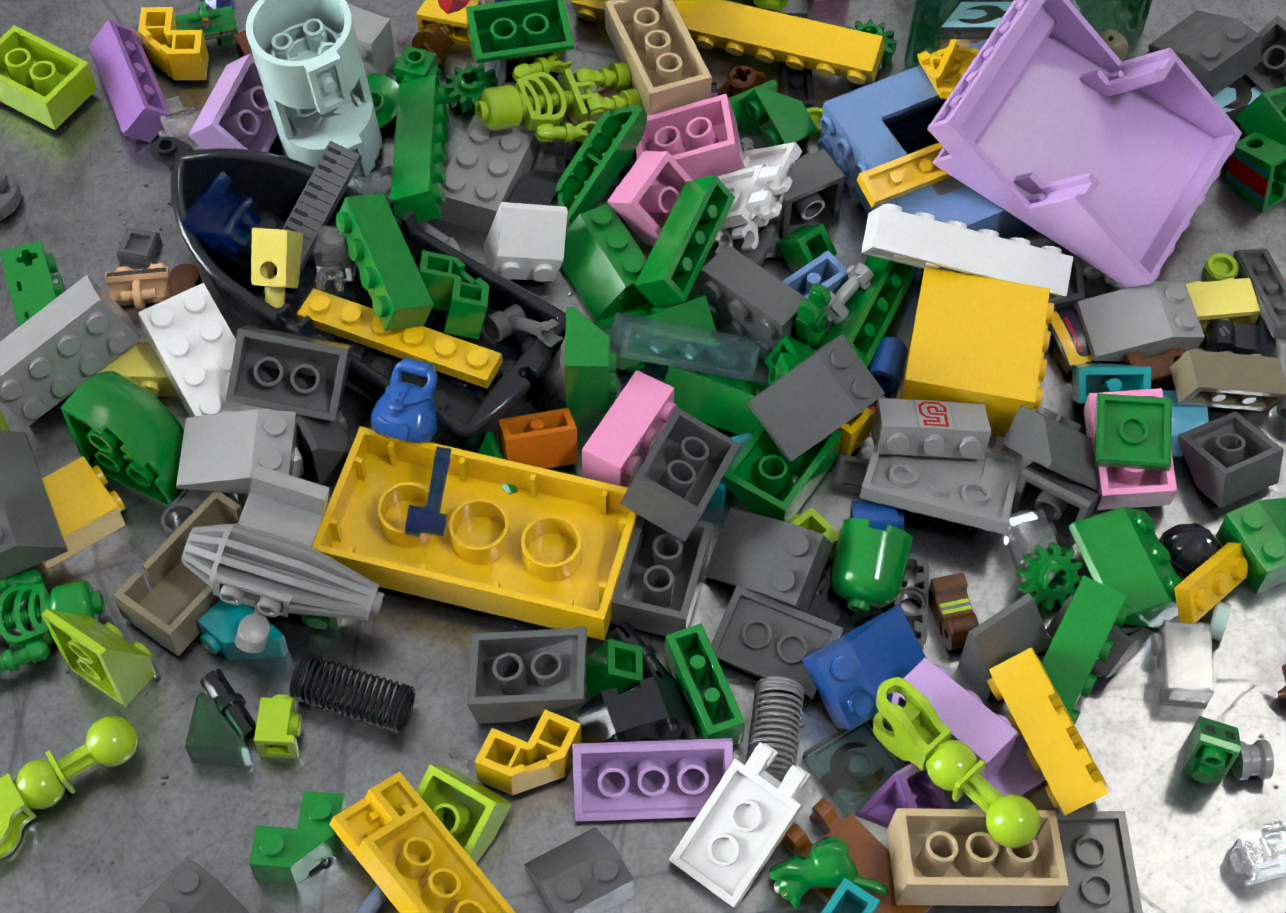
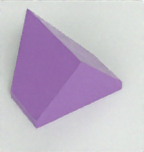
M911 763L895 772L855 816L888 828L897 808H950L943 789L934 785L928 775L927 768L922 772L916 765Z

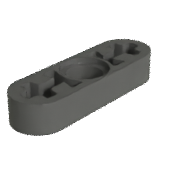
M911 554L907 568H913L916 574L914 587L908 586L909 574L906 569L900 592L893 601V607L900 605V602L907 598L914 599L920 604L921 609L915 613H909L903 609L902 611L909 625H913L912 631L923 651L928 631L929 565L921 556Z

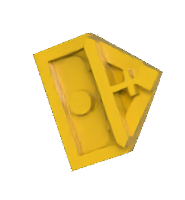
M952 39L948 47L932 54L924 51L917 54L939 97L947 100L981 49L958 47L957 40Z

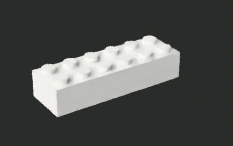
M204 283L138 312L142 331L190 417L266 409L226 401L236 339ZM296 447L292 476L299 477L304 474L303 458ZM232 493L239 505L245 503L249 495Z

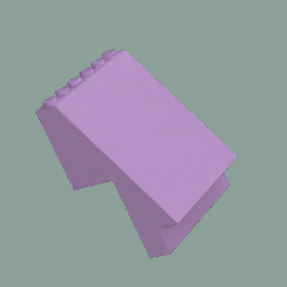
M1014 0L927 128L943 146L933 161V165L1127 288L1149 285L1158 278L1161 267L1167 257L1175 250L1176 242L1182 232L1190 225L1191 217L1198 206L1205 200V194L1213 181L1219 177L1220 169L1226 159L1234 152L1235 144L1242 135L1239 128L1171 47L1122 62L1070 0Z

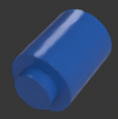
M891 336L882 338L867 367L885 392L894 391L899 387L908 353L906 345L898 338Z
M851 501L850 518L871 520L869 527L886 531L887 525H892L901 530L904 529L903 509L875 502Z

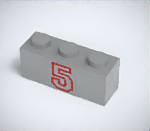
M879 398L872 422L877 454L984 460L991 435L985 404Z

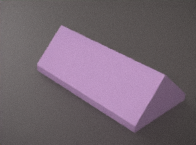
M732 738L572 744L575 822L697 817L733 762Z

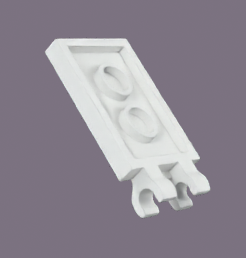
M796 142L744 151L743 160L745 168L743 169L761 164L764 167L780 165L783 168V172L779 180H782L784 177H790L794 162L799 159L802 150ZM773 194L769 205L778 202L781 194ZM755 216L754 220H750L747 224L719 230L714 241L719 242L716 253L718 254L727 245L733 247L732 238H744V244L741 248L743 251L756 249L759 242L758 227L766 226L769 219L763 220Z
M759 742L746 764L739 759H734L669 858V861L732 907L739 905L804 806L794 797L805 786L811 776L801 767L792 765L782 782L773 777L765 770L773 762L778 752L762 742Z

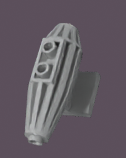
M255 465L252 473L250 492L238 524L193 527L182 555V564L214 589L213 595L219 596L222 601L228 604L240 605L242 603L255 607L260 613L271 617L278 615L288 617L289 613L368 621L370 614L378 616L384 594L378 592L380 584L312 547L326 511L330 488L259 465Z

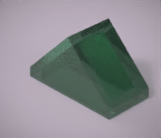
M204 692L198 694L185 744L191 762L246 768L250 766L253 761L247 746Z

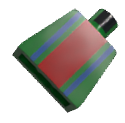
M1253 132L1237 141L1234 152L1228 157L1227 181L1263 213L1286 199V146L1259 132Z

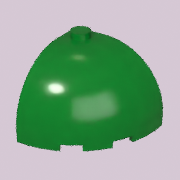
M104 371L92 376L81 384L63 404L61 410L81 457H85L91 468L98 465L107 479L166 507H169L184 490L177 489L176 486L184 429L155 394L118 372Z

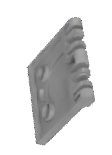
M997 436L992 448L987 447L984 460L877 454L874 445L860 498L877 504H885L909 510L913 513H921L945 519L949 522H956L1005 535L1023 455L1011 448H1008V452L1002 451V442L1005 437Z

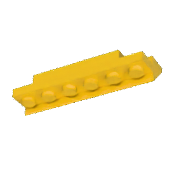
M400 771L369 789L364 799L333 816L329 825L400 913H516Z

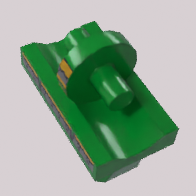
M205 1L198 2L200 11L176 16L179 30H203L205 41L217 39V43L222 46L233 44L234 34L238 33L232 6L207 10Z

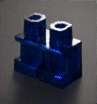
M221 171L201 191L181 224L213 250L222 243L233 254H237L251 238L249 234L252 233V228H256L261 219L248 208L253 199L248 196L239 198L228 188L232 179Z

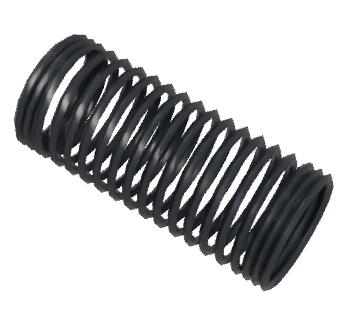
M310 652L303 654L293 671L289 687L290 696L297 701L306 702L308 705L312 703L315 707L325 708V710H331L333 713L337 712L339 715L344 714L345 717L350 716L353 720L356 718L359 722L363 720L365 724L370 723L372 726L376 725L378 728L382 727L384 730L395 732L396 734L400 733L406 726L416 695L415 688L409 684L403 683L400 685L398 681L393 682L392 679L387 681L386 677L374 676L372 672L368 674L366 670L362 672L359 668L355 670L353 666L349 668L347 664L342 665L341 662L336 664L335 660L330 662L328 658L323 659L322 656ZM339 666L340 670L338 671V673H337V675H336V670H337V667ZM307 667H308L307 675H306L305 680H304V683H303V685H302L303 678H304L306 669H307ZM346 668V672L342 678L343 670ZM352 670V675L348 681L349 673ZM358 673V678L354 684L355 676ZM365 674V679L361 685L362 677ZM371 677V682L367 688L368 680ZM377 679V685L373 691L374 682ZM384 681V686H383V688H382V690H381V692H380V695H379V698H378V701H377V704H376V709H375L374 713L372 714V709H373L374 704H375V702H376V700H377V697H378V694H379V691H380V686H381L382 682ZM389 683H390V689H389V691H388V693H387V695H386V698H385V701H384V704H383L382 712H381V714H380L379 717H378L379 709H380V707H381V705H382V703H383V700H384V697H385V694H386V690H387V686H388ZM318 686L317 694L314 697V692ZM395 686H396V687H397V688H396V692H395V694H394V696H393V699H392V701H391V704H390V707H389V710H388V714H387V716H386V718H385V713H386V710H387L388 705H389V703H390V700H391V697H392V694H393V689H394ZM324 689L323 697L320 699V694ZM330 690H331L330 698H329L328 701H327V695L329 694V692H330ZM337 690H338L337 698H336L335 702L333 703V698H334V696H335V694H336V692H337ZM344 693L343 701L340 704V699ZM351 693L349 704L346 707V701ZM364 694H365V697H364V700H363V705H362V707H361V709H360V711H359V705H360V703H361V701H362V699H363V696H364ZM356 696H357L356 705H355L354 708L352 709V707H353V702H354V700H355V698H356ZM370 697H371L369 708H368L367 712L365 713L366 706H367V704H368V702H369V699H370Z

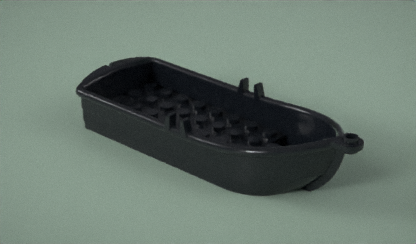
M171 136L161 137L154 141L150 147L151 159L156 165L171 173L172 206L182 238L196 262L208 275L214 288L232 311L243 322L252 327L351 345L352 352L345 385L374 403L380 400L385 393L386 387L390 385V378L394 367L402 359L316 329L311 317L307 315L300 322L297 317L298 311L313 288L373 309V302L369 292L361 284L358 267L349 256L348 244L343 233L338 231L336 225V215L340 212L345 197L361 196L363 194L347 186L299 276L298 288H285V304L281 308H275L263 300L264 286L252 285L251 283L252 228L282 230L316 167L288 157L255 150L235 148L194 150L187 143ZM390 198L387 200L417 268L422 250L457 257L466 265L465 272L474 279L481 278L489 285L488 306L485 317L495 311L502 312L510 306L517 304L522 308L528 319L538 322L551 319L556 320L559 325L553 328V331L556 335L565 338V312L420 229L413 211L409 210L402 218L397 216L393 200ZM277 267L274 270L275 276L277 275ZM431 309L424 327L444 333L446 311ZM484 325L482 326L479 340L447 334L501 353L503 363L488 389L436 371L437 384L432 397L433 402L436 403L437 432L432 439L444 446L478 453L486 433L494 432L497 439L499 437L498 419L516 417L561 366L563 340L549 347L539 340L537 336L516 330L504 340L495 342L487 334ZM402 372V382L415 384L422 388L427 383L428 378Z

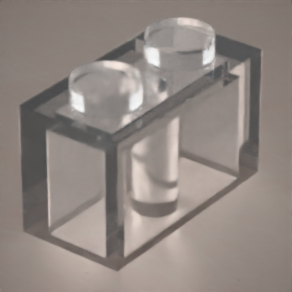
M1164 619L1159 632L1153 633L1151 639L1152 656H1157V667L1153 671L1152 685L1154 690L1159 691V705L1205 709L1215 692L1211 624L1202 622L1186 624L1180 623L1179 620Z

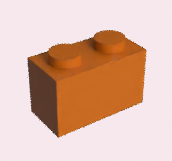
M569 408L498 419L499 445L505 460L544 469L559 468L564 465L578 463L577 427Z

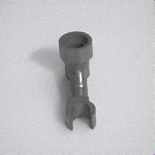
M517 304L510 306L502 312H493L485 317L483 322L487 334L495 342L504 340L516 330L537 336L539 340L549 347L564 339L553 331V328L559 325L556 320L551 319L538 322L528 319L522 308Z

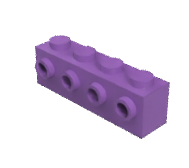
M108 19L88 45L123 135L131 139H139L151 143L172 117L135 28Z

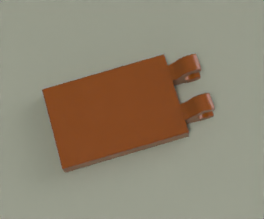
M822 798L812 807L813 813L810 815V818L826 833L823 838L836 836L847 843L849 855L856 865L859 876L878 880L887 887L888 895L866 891L880 900L879 913H926L934 906L896 905L889 850L851 813L841 820L834 807L825 798ZM794 823L784 835L785 838L781 842L795 856L808 857L813 844L804 830ZM825 887L811 888L826 904L837 890V888Z

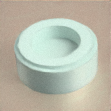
M1222 602L1216 604L1207 633L1208 638L1222 642L1232 605Z

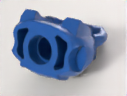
M407 357L396 364L391 374L390 385L386 387L385 393L380 400L375 403L371 413V426L376 433L414 443L429 442L437 432L436 403L433 402L432 397L437 384V374L432 364ZM402 372L428 378L427 383L422 388L415 384L402 382Z

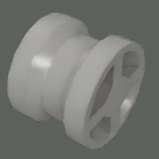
M1256 740L1254 744L1250 745L1241 741L1240 753L1231 766L1236 780H1248L1250 776L1255 775L1260 779H1271L1274 772V756L1271 745L1267 740Z

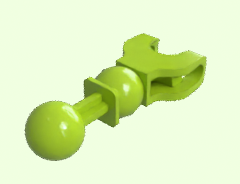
M899 677L884 681L878 687L876 695V706L879 710L873 719V733L876 738L896 757L904 761H910L922 772L927 768L928 775L934 785L945 791H953L952 799L955 802L966 794L987 813L986 826L989 834L997 843L1005 847L1017 848L1031 842L1036 836L1040 824L1039 814L1033 803L1021 795H1002L983 778L986 762L982 759L977 762L976 755L969 745L960 740H950L952 731L940 720L929 700L913 685ZM893 692L900 693L906 699L905 707L903 708L900 705L889 702L887 695ZM888 721L894 731L885 729L883 726L884 722Z
M118 716L103 717L97 720L88 730L86 744L58 760L48 750L45 754L49 760L36 759L26 763L18 771L15 780L9 773L0 777V860L14 852L21 839L23 828L37 817L33 809L44 810L54 806L63 798L66 788L71 794L76 792L71 779L96 764L115 767L124 764L134 755L138 744V737L135 728L129 721Z

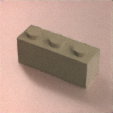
M1195 348L1184 352L1170 367L1178 402L1181 405L1269 412L1278 402L1286 398V382L1280 360L1276 357H1265L1261 354H1233L1231 351L1210 352Z

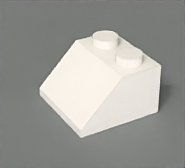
M501 202L483 245L487 268L508 280L520 279L554 282L564 258L567 207Z

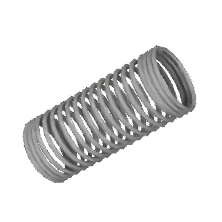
M770 676L760 679L755 685L746 763L753 753L752 750L759 744V741L767 742L766 744L775 749L778 754L765 771L782 782L783 776H786L787 772L784 773L777 770L789 771L792 765L797 763L795 759H797L796 753L798 752L797 746L799 745V727L801 726L802 702L805 689L793 679ZM774 689L786 690L797 694V696L779 692L765 693L763 691ZM779 757H784V758H785V757H788V758H790V759L786 760V759L779 758Z

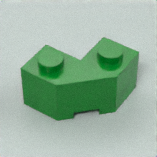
M422 250L418 270L434 303L432 309L446 311L444 333L461 338L467 337L479 340L488 306L489 285L481 278L474 279L465 272L466 265L457 257Z
M304 791L297 829L256 825L249 861L256 882L297 885L309 876V871L327 858L332 859L343 850L344 842L329 824L333 816L348 808L344 794Z

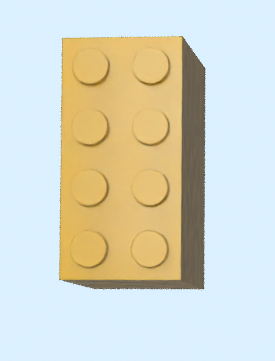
M925 267L900 399L985 404L991 428L990 436L1005 437L1021 405L1034 411L1038 405L1041 406L1043 388H1040L1041 380H1044L1047 366L1044 354L1048 350L1051 331H1048V324H1051L1054 312V303L1048 302L1050 288Z

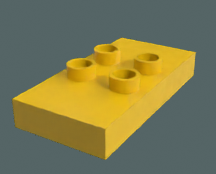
M360 426L312 547L380 584L379 587L553 629L586 627L587 637L604 641L612 617L613 597L638 514L620 504L628 489L627 487L431 442H406ZM501 484L516 486L518 492L508 494L503 490Z

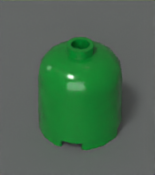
M850 518L844 519L842 528L839 531L830 571V584L837 596L848 602L847 608L860 613H869L870 608L886 607L897 598L912 553L913 536L892 525H887L886 531L869 527L871 520Z

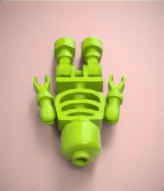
M565 50L553 52L546 59L544 57L536 58L534 63L531 64L523 63L516 66L512 73L513 79L516 81L515 86L504 85L484 89L480 100L475 104V112L478 120L483 121L485 126L492 131L516 128L520 125L523 118L527 130H536L535 136L541 142H552L553 139H562L564 143H571L575 139L578 142L584 143L589 135L587 131H592L597 123L595 121H598L608 110L612 112L618 108L629 107V105H636L642 108V101L637 89L627 90L631 82V74L626 62L611 63L608 68H600L598 71L580 68L572 74L570 66L573 60L570 59L568 62L557 60L563 59ZM550 72L563 73L559 80L562 88L560 87L559 83L551 75H549ZM612 84L615 93L620 94L611 95L607 98L593 92L599 86L605 88L610 87ZM567 105L570 106L577 124L576 126H573L572 123H563L562 126H559L566 112ZM553 107L556 109V114L554 115L552 114Z

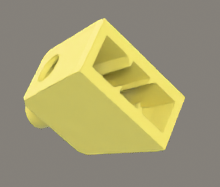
M252 228L251 283L252 285L264 286L263 300L275 308H281L285 304V288H298L304 233L280 229ZM277 267V275L275 276L274 270Z

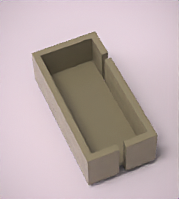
M213 491L142 564L149 585L153 590L149 593L143 575L136 571L113 594L123 618L177 656L200 634L201 630L197 620L220 600L219 596L213 595L214 589L182 564V555L192 528L197 526L238 524L243 511L241 505L223 493Z

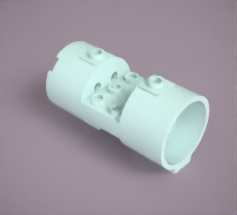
M258 0L247 17L246 35L285 157L316 167L328 143L332 141L360 154L362 157L348 186L354 189L371 181L370 171L374 168L375 160L380 149H382V137L351 11L345 0Z

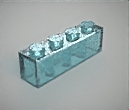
M616 313L609 341V348L617 351V355L622 358L752 381L761 348L747 337L623 313Z

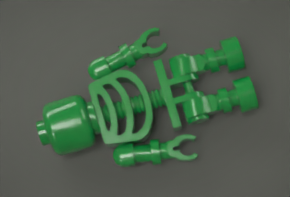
M34 570L23 571L22 574H14L0 580V633L11 648L3 651V656L0 657V676L4 671L9 670L12 673L18 671L20 665L31 661L34 664L48 657L50 648L47 644L52 643L54 639L41 615L46 609L89 616L99 621V613L105 612V602L101 590L94 591L88 581L82 580L58 585L52 589L51 595H49L43 584V577L38 571ZM32 624L35 630L28 631L27 625ZM16 627L21 635H11L9 629Z

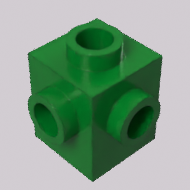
M406 46L401 57L395 59L392 74L396 77L398 85L436 74L440 81L441 69L438 68L436 53Z

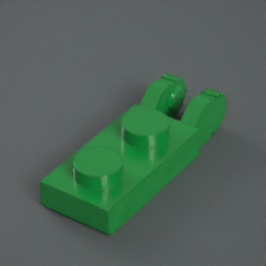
M813 283L809 289L808 300H802L797 307L795 340L816 350L819 349L827 334L825 324L828 314L825 311L826 306L831 301L829 289L819 283Z

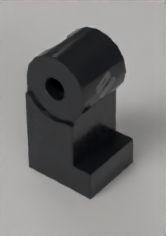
M1260 319L1258 325L1237 324L1229 320H1216L1206 326V351H1231L1233 354H1261L1265 357H1271L1276 346V338L1272 337L1263 319Z

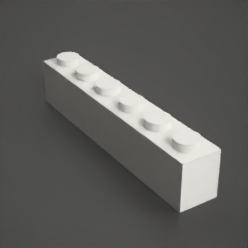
M882 204V206L868 214L861 251L863 254L922 269L930 267L1050 288V302L1067 297L1073 256L1062 254V250L1058 247L1042 246L1039 248L1031 246L1029 240L1017 237L1008 240L998 237L999 233L993 230L980 229L974 231L967 229V224L963 222L947 221L944 223L936 221L935 216L929 213L916 212L913 215L902 212L903 208L894 204Z

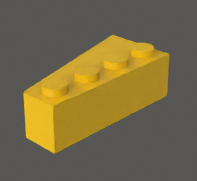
M1029 648L989 669L992 678L988 679L987 683L997 701L1005 700L1011 712L1006 715V718L1018 732L1017 737L1023 735L1030 749L1026 750L1025 753L1036 772L1042 771L1048 783L1044 788L1054 807H1060L1066 816L1109 794L1110 788L1034 649Z

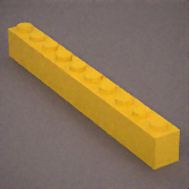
M571 0V4L581 19L594 22L595 19L605 21V2L612 0ZM673 0L693 41L702 48L712 49L714 46L725 49L726 52L735 56H742L744 53L755 56L756 59L765 63H772L773 60L785 62L788 67L795 70L808 68L816 70L818 74L825 77H833L834 75L846 77L847 80L856 84L874 83L884 52L883 36L725 0Z

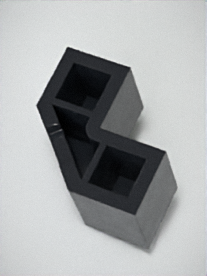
M653 676L639 680L640 688L621 694H618L616 688L600 692L575 711L578 722L581 724V731L585 742H636L641 737L660 739V741L678 738L682 734L681 730L694 722L680 681Z

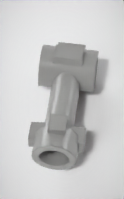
M860 262L855 266L851 265L846 271L849 275L848 280L835 294L829 290L831 301L826 306L825 311L828 314L827 322H832L834 325L842 322L849 314V310L844 304L859 287L862 290H866L871 283L869 281L874 274L867 266Z

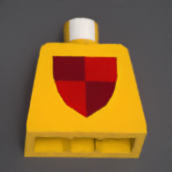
M425 0L416 14L418 31L427 23H435L440 27L446 24L449 27L447 34L455 44L470 46L466 7L482 5V0Z

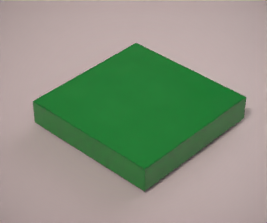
M1098 393L1096 396L1094 466L1169 471L1171 468L1172 398Z

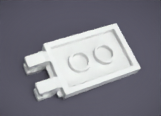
M761 164L717 176L735 196L720 230L747 224L750 220H754L755 216L768 220L779 215L782 205L779 201L769 205L773 194L779 195L789 191L792 184L790 177H784V179L779 180L783 172V168L780 165L764 167Z

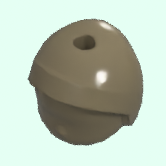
M1106 30L1100 33V37L1117 57L1123 61L1128 53L1126 38L1116 30Z

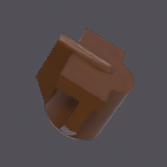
M427 23L415 34L411 45L414 48L436 53L439 66L447 57L445 51L453 46L454 42L447 34L449 27L446 24L440 27L435 23Z
M732 66L727 75V81L721 88L717 89L718 96L727 94L728 98L766 83V77L763 72L754 70L749 66Z

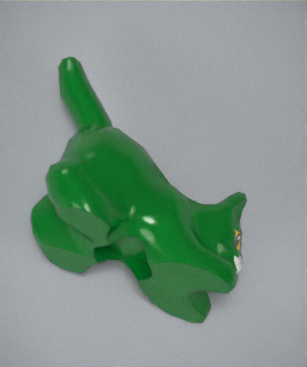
M828 836L814 843L808 857L792 856L769 868L771 879L776 880L774 884L775 892L780 894L783 899L791 902L795 909L799 908L801 897L809 889L818 887L838 888L844 877L863 890L880 895H888L887 887L878 880L859 876L856 865L849 855L847 843L836 836Z

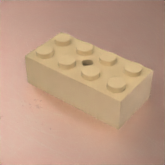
M612 0L605 2V30L620 61L626 62L630 69L631 83L633 88L637 89L640 94L642 106L647 116L711 98L712 76L673 0Z
M897 808L886 830L896 905L1055 906L1069 886L1056 811L1037 810L1040 824L1034 839L1022 847L1010 848L997 843L991 837L986 826L987 813L982 809Z

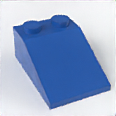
M896 605L802 658V661L835 727L853 730L874 718L879 711L876 706L878 687L888 679L895 677L904 678L926 657L900 605ZM893 693L887 695L889 702L892 700Z

